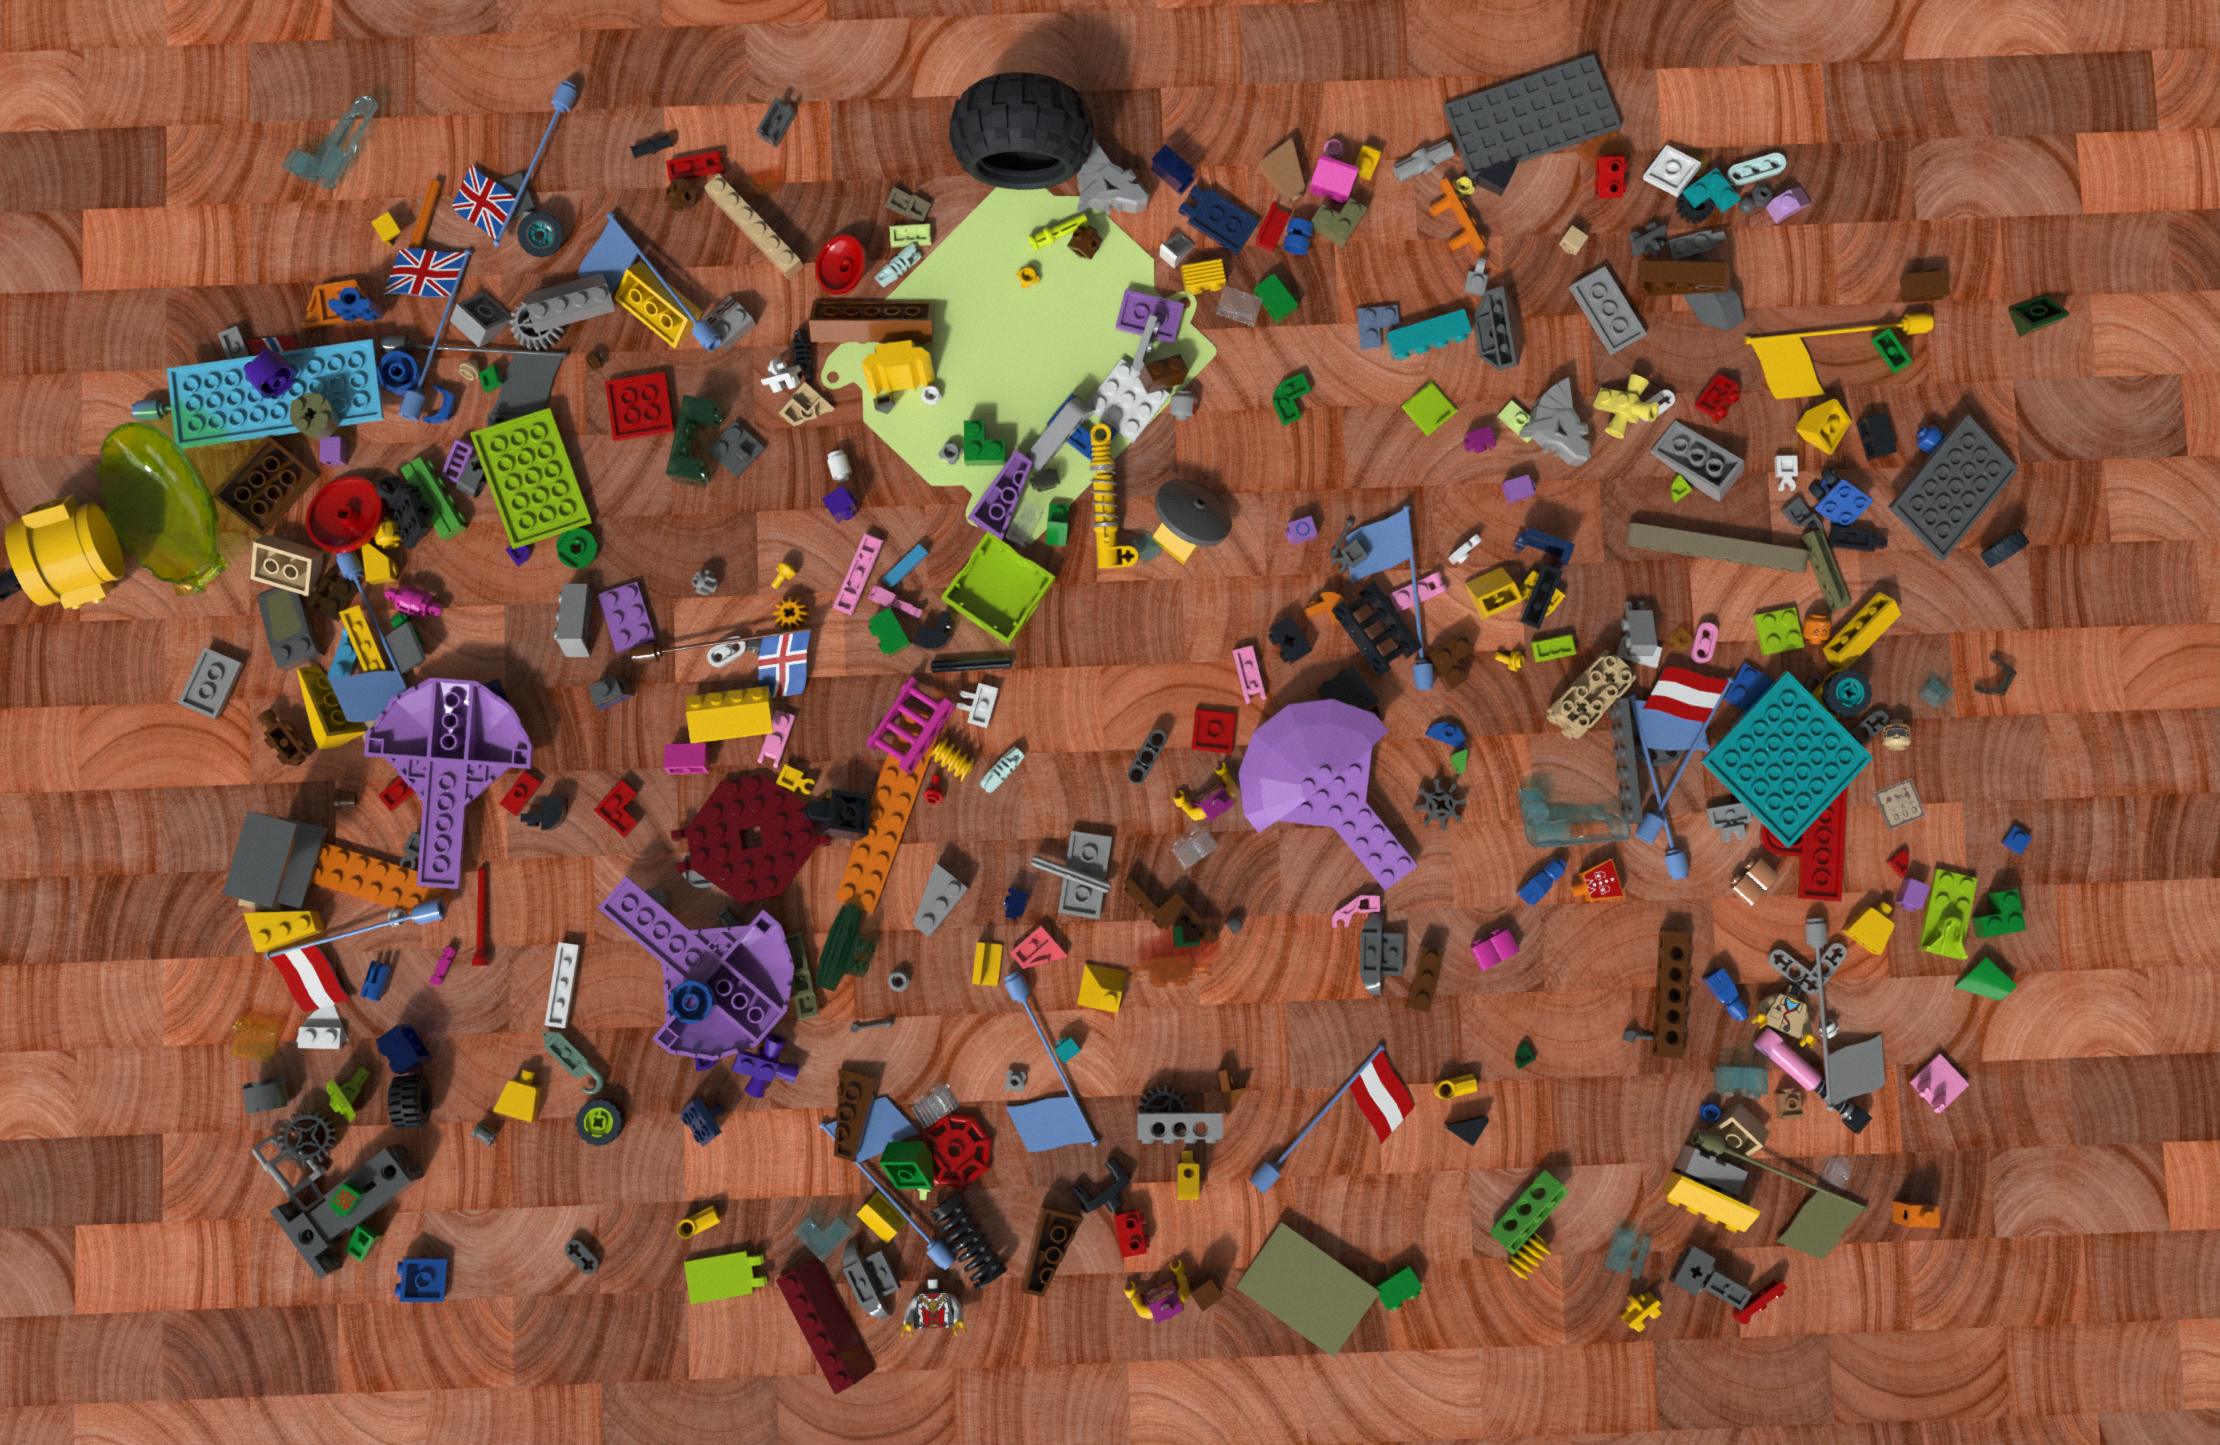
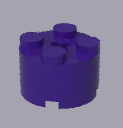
M269 348L262 350L259 356L252 362L245 364L243 368L246 379L266 399H270L269 396L271 395L278 397L287 392L294 384L293 376L297 375L295 369L279 352L271 351Z

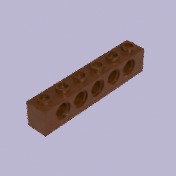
M1659 931L1652 1056L1683 1059V1054L1686 1053V1042H1683L1684 1033L1687 1032L1685 1012L1688 1011L1689 1006L1688 1000H1686V991H1689L1690 981L1687 979V970L1689 971L1691 967L1688 951L1692 947V938L1689 937L1687 932ZM1674 947L1679 950L1677 958H1673L1671 955V950ZM1673 968H1676L1678 971L1676 979H1672L1670 976V971ZM1671 989H1675L1677 992V997L1674 1000L1669 998ZM1670 1010H1674L1676 1013L1673 1021L1668 1019V1012ZM1669 1031H1673L1675 1035L1674 1040L1671 1042L1666 1038Z

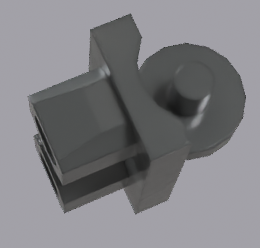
M1652 222L1645 228L1647 234L1644 236L1639 231L1631 233L1629 235V242L1632 246V255L1636 257L1644 252L1646 255L1652 253L1654 256L1660 255V248L1665 245L1664 242L1666 241L1665 233L1668 230L1666 226L1659 227L1655 222Z

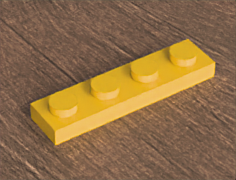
M360 605L339 612L364 673L387 671Z

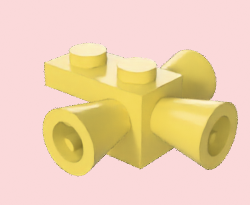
M1630 375L1626 392L1601 387L1593 406L1598 410L1615 414L1614 418L1605 428L1608 434L1616 438H1624L1627 422L1637 424L1640 417L1649 422L1656 420L1659 413L1658 403L1642 402L1639 399V396L1649 384L1648 380L1638 375Z

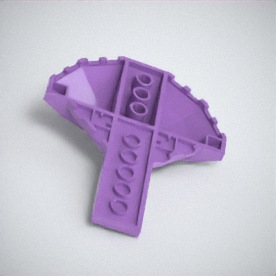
M429 678L409 688L407 691L393 696L384 711L378 715L371 729H368L366 732L364 756L385 758L395 767L402 779L409 787L413 788L423 802L417 886L461 888L467 805L511 767L532 769L534 745L514 706L479 681Z
M1335 698L1288 703L1253 731L1238 774L1244 816L1258 833L1276 821L1333 827L1385 891L1418 866L1417 862L1366 801L1372 746L1389 732L1388 728L1374 712L1347 704Z
M628 876L622 879L598 907V909L662 963L666 1023L652 1039L669 1054L714 1061L738 1053L739 1049L747 1050L756 1047L788 1011L795 964L782 924L766 910L763 909L753 922L747 926L690 930ZM693 979L702 980L711 985L716 996L715 1008L709 1017L698 1023H683L670 1010V995L679 984ZM694 997L688 1000L689 1003H692V1007L697 1004V1000H694Z

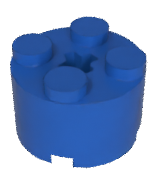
M392 351L382 357V361L377 366L376 371L379 382L396 396L404 397L406 391L417 388L423 372V367L418 361L401 351Z
M697 979L679 984L669 998V1007L672 1014L679 1021L686 1024H694L706 1019L711 1015L716 1005V996L711 985ZM692 997H694V1000H697V1004L693 1007L692 1003L688 1001Z

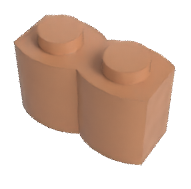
M1761 858L1748 861L1744 866L1746 870L1743 874H1737L1731 880L1732 885L1729 889L1747 906L1753 905L1779 876Z

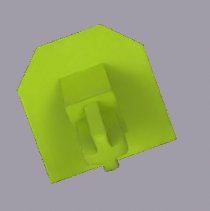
M363 1067L357 1070L350 1082L340 1087L337 1086L333 1079L327 1082L326 1091L332 1100L329 1102L335 1112L339 1111L349 1123L356 1119V1114L351 1106L370 1075L369 1070Z

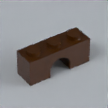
M1419 946L1415 962V977L1409 989L1406 1002L1407 1008L1430 1012L1443 951Z

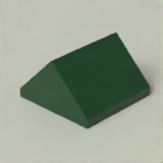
M2046 294L2010 307L2008 310L2019 337L2057 324L2069 316V312Z

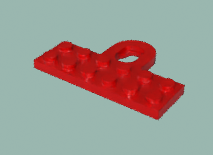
M1847 787L1805 830L1800 837V841L1794 846L1791 845L1790 848L1785 847L1763 824L1761 825L1760 841L1768 852L1780 856L1800 857L1797 897L1799 899L1842 902Z

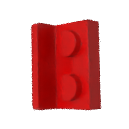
M1717 373L1694 404V408L1712 417L1713 423L1718 424L1721 419L1727 416L1731 405L1739 400L1741 395L1739 384Z

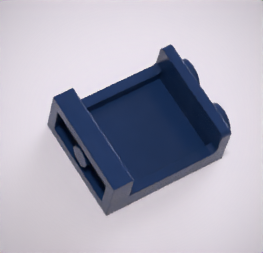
M1530 527L1524 532L1521 531L1516 536L1513 547H1516L1514 551L1516 554H1519L1527 545L1556 556L1552 567L1559 570L1569 563L1575 546L1573 543Z

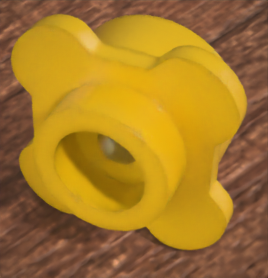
M1031 265L1018 270L1016 273L1017 278L1021 281V287L1027 289L1032 284H1038L1040 278L1036 276L1035 268Z

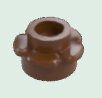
M589 351V355L585 357L587 364L594 371L598 368L601 369L602 357L597 352L592 353Z

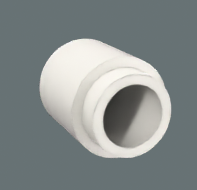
M843 450L828 454L827 462L833 480L844 482L850 479L849 476L852 475V470L847 455L844 454Z

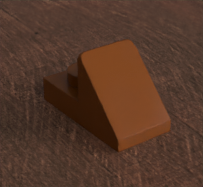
M1226 1069L1217 1070L1225 1112L1230 1113L1247 1087L1230 1089V1086L1233 1085L1231 1073H1227Z

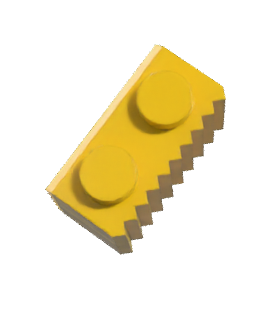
M1222 258L1183 264L1181 266L1185 293L1190 292L1191 295L1202 293L1203 290L1218 291L1225 286L1226 278Z

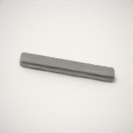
M1037 855L1032 860V866L1102 892H1109L1111 883Z

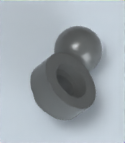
M1757 186L1751 192L1750 198H1744L1740 201V212L1750 214L1754 211L1755 206H1766L1772 199V191L1767 186Z

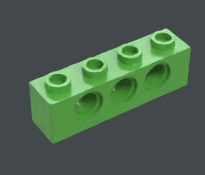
M1544 1170L1536 1176L1534 1183L1521 1193L1517 1202L1507 1209L1506 1214L1501 1220L1494 1223L1489 1233L1514 1255L1568 1195L1569 1191L1550 1173ZM1545 1192V1195L1538 1199L1539 1195ZM1528 1208H1531L1528 1214H1524ZM1516 1223H1517L1516 1228L1513 1229V1230H1510V1229H1511V1226H1512L1513 1224H1516Z

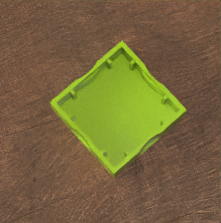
M987 531L972 552L966 566L956 575L941 599L945 604L1010 647L1053 586L1056 578L1033 561L1020 556L1011 546Z

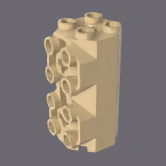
M1604 650L1546 710L1548 712L1546 718L1552 724H1558L1562 728L1561 732L1569 739L1572 737L1580 738L1603 716V713L1609 706L1622 696L1636 679V676L1631 674V668L1615 654L1608 656V650Z

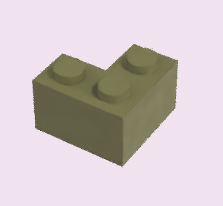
M1350 198L1339 214L1322 203L1311 220V223L1314 224L1313 230L1339 247L1344 248L1364 218L1367 208Z

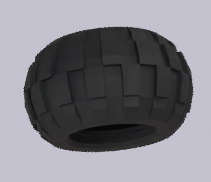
M1025 72L992 75L968 87L962 93L960 100L957 99L955 102L949 129V140L953 153L968 174L982 183L1014 190L1049 188L1069 180L1087 162L1093 146L1094 125L1086 101L1081 98V95L1075 89L1059 79Z

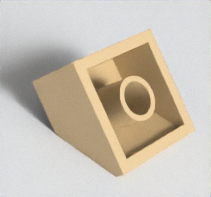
M1739 1102L1725 1111L1708 1130L1723 1137L1725 1148L1747 1157L1764 1146L1770 1133ZM1722 1153L1734 1165L1743 1160L1729 1153Z

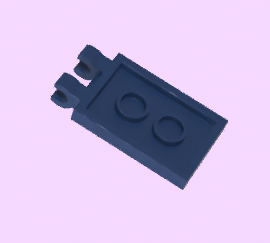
M1194 185L1188 196L1197 200V203L1192 208L1183 202L1178 213L1189 218L1187 224L1238 256L1258 225L1259 220L1210 188L1205 193Z

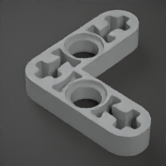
M1829 944L1820 955L1821 963H1825L1828 966V972L1822 975L1823 986L1847 955L1846 948L1842 944ZM1774 949L1768 953V964L1797 988L1801 989L1802 992L1813 995L1819 992L1816 961L1807 970L1783 950ZM1832 949H1839L1838 953L1840 955L1834 956L1831 959V961L1834 962V964H1832L1829 960L1825 959V957L1831 958L1834 953ZM1781 955L1780 960L1788 964L1784 966L1780 962L1774 963L1775 958L1773 956ZM1792 966H1796L1799 969V975L1796 978L1791 977L1789 974V969ZM1804 978L1807 981H1814L1813 986L1815 988L1807 989L1809 985L1800 980Z

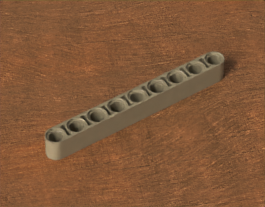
M1639 523L1628 524L1626 545L1631 547L1794 573H1805L1807 570L1809 551Z

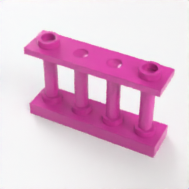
M913 677L903 684L902 692L876 731L869 735L868 743L866 744L874 752L877 747H880L900 760L899 768L909 775L912 774L956 707L946 698L938 702L919 690L917 687L920 683ZM912 695L934 708L935 713L931 719H926L906 706ZM901 712L923 726V731L919 736H914L894 723ZM889 729L911 743L912 747L908 753L904 754L883 740Z

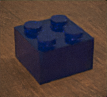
M411 1024L396 1025L376 1039L379 1052L390 1061L389 1067L398 1075L412 1073L433 1058Z

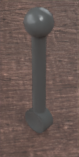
M1352 519L1346 521L1343 533L1335 548L1330 551L1332 558L1338 555V549L1349 528L1354 525Z
M888 1019L886 1022L860 1026L853 1024L850 1029L855 1033L861 1029L882 1026L892 1027L894 1022Z

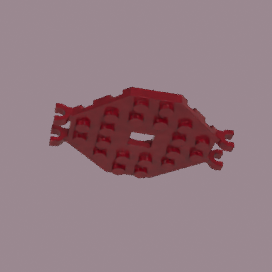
M762 774L720 782L687 829L671 831V837L674 842L688 839L691 862L676 863L677 872L682 874L694 871L740 903L783 896L790 883L804 867L810 855L818 847L831 846V840L829 836L825 835L815 838L813 822L804 816L803 810L806 804ZM760 827L763 846L743 850L740 831Z

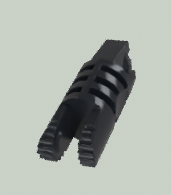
M800 328L794 331V339L792 340L793 365H799L801 371L797 373L799 380L802 378L803 367L804 379L812 381L810 341H808L807 330Z

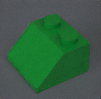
M921 1141L887 1142L879 1163L897 1189L933 1188L932 1154L925 1143Z

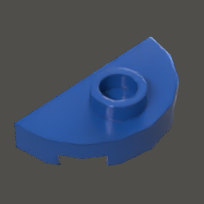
M1437 723L1429 728L1425 736L1462 751L1464 750V734L1459 727L1452 723Z

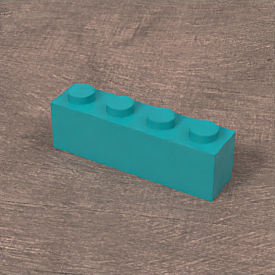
M1461 309L1387 332L1385 340L1392 360L1398 359L1402 361L1408 359L1411 354L1417 353L1422 355L1429 352L1431 348L1437 347V349H1441L1453 341H1456V343L1464 342L1468 339L1467 337H1469L1472 330L1465 309Z

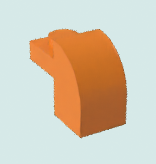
M1323 592L1319 595L1320 603L1318 600L1307 604L1308 608L1304 610L1306 619L1326 611L1331 625L1334 626L1340 622L1335 618L1331 610L1342 601L1347 606L1349 605L1341 595L1335 592Z

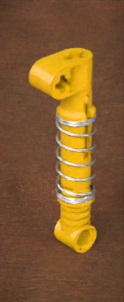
M1096 424L1091 430V446H1094V448H1091V451H1094L1092 453L1094 458H1092L1089 470L1097 473V476H1093V479L1090 481L1093 482L1094 488L1091 491L1094 493V501L1091 503L1095 506V512L1092 514L1095 515L1093 530L1096 532L1098 569L1131 567L1138 560L1137 550L1132 546H1117L1116 531L1119 529V523L1116 522L1118 517L1115 515V509L1118 506L1115 505L1117 495L1114 493V487L1117 484L1113 480V476L1116 473L1112 471L1115 469V462L1110 457L1112 452H1109V450H1112V447H1109V445H1112L1111 431L1105 424ZM1104 430L1107 434L1106 438L1098 440L1095 437L1096 431ZM1117 549H1121L1122 555H1125L1126 551H1130L1134 558H1131L1130 562H1126V559L1123 558L1122 565H1118Z

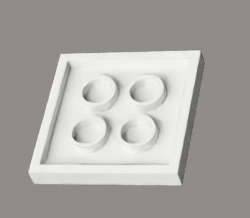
M1121 359L1087 405L1094 410L1093 414L1110 427H1115L1119 431L1118 433L1134 444L1170 397V394L1164 389L1147 394L1139 379L1140 372L1134 370L1130 364Z

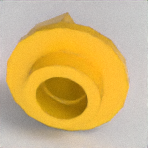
M787 561L785 563L779 562L776 568L779 574L771 585L777 589L785 578L791 580L796 575L794 572L795 567Z
M1520 651L1512 652L1511 656L1496 652L1494 656L1495 660L1508 664L1509 670L1519 671L1524 666V656L1521 655Z

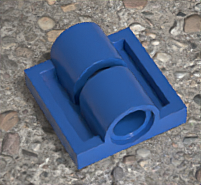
M353 287L344 288L339 294V299H329L328 307L345 321H356V319L376 321V319H383V310Z

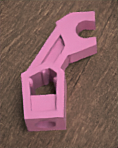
M873 585L868 599L886 608L890 607L892 609L893 607L911 616L920 617L921 609L897 599V595Z
M1359 895L1334 912L1331 917L1332 928L1337 927L1339 919L1344 921V927H1349L1351 917L1355 912H1379L1380 896ZM1368 899V909L1365 910L1358 907L1361 900Z

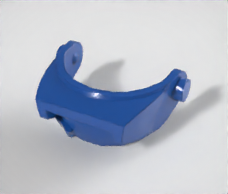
M435 384L433 389L442 393L443 405L436 415L431 417L423 416L422 419L426 423L439 424L450 421L453 418L457 397L442 389V386Z

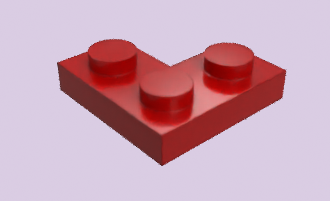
M622 779L593 810L624 838L640 823L625 810L638 793Z

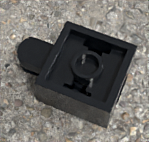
M832 788L822 795V801L812 800L807 803L803 810L804 816L808 820L821 822L820 835L859 841L869 835L871 795Z

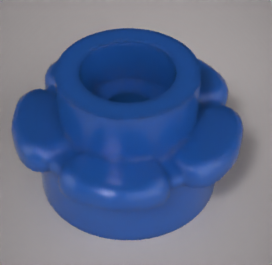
M1706 1102L1699 1109L1701 1119L1712 1123L1717 1121L1720 1116L1719 1107L1715 1106L1713 1102Z

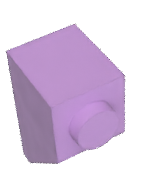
M1797 187L1772 199L1766 206V209L1777 224L1809 206L1811 202L1803 189Z

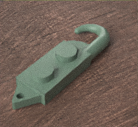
M543 1029L544 1048L572 1076L583 1077L590 1073L596 1079L597 1084L593 1089L582 1088L585 1093L596 1094L599 1092L604 1084L601 1072L561 1031L557 1033Z

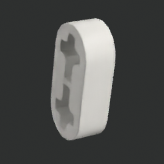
M1662 390L1646 401L1658 403L1662 397L1667 396L1669 398L1667 403L1664 402L1659 405L1658 416L1669 409L1675 402V396L1669 390Z

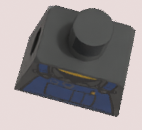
M612 676L588 687L597 711L634 696L627 677Z

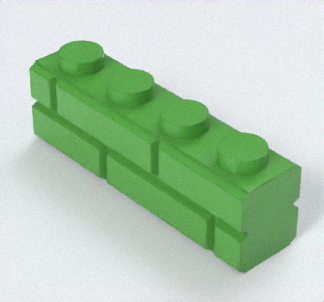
M419 457L401 468L408 483L420 487L418 492H422V496L418 500L425 501L433 507L434 515L430 520L443 540L447 541L467 529L464 524L466 518L461 511H456L454 507L456 501L451 494L447 495L445 492L446 484L441 477L437 478L435 475L436 467L431 460L427 461L425 458Z

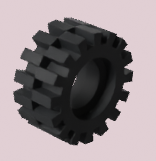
M1682 191L1677 198L1676 208H1678L1677 214H1682L1680 216L1681 219L1685 217L1687 218L1685 222L1689 223L1691 220L1692 224H1696L1697 221L1701 223L1704 219L1706 220L1713 212L1716 204L1709 198L1703 202L1701 210H1693Z

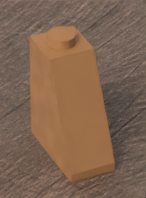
M1290 138L1263 158L1258 165V170L1287 205L1292 202L1297 203L1303 197L1305 189L1294 142Z

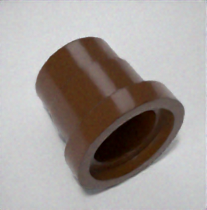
M337 788L334 798L335 809L356 807L357 792L342 791V789Z

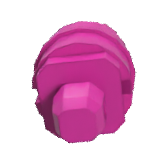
M402 585L400 590L390 587L385 592L387 599L395 601V608L408 613V615L426 618L429 612L436 616H441L444 606L437 602L433 603L434 595L420 588Z

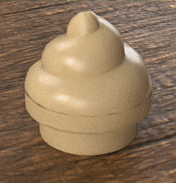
M473 359L463 361L460 365L459 373L467 380L472 381L474 378H478L480 374L479 362Z

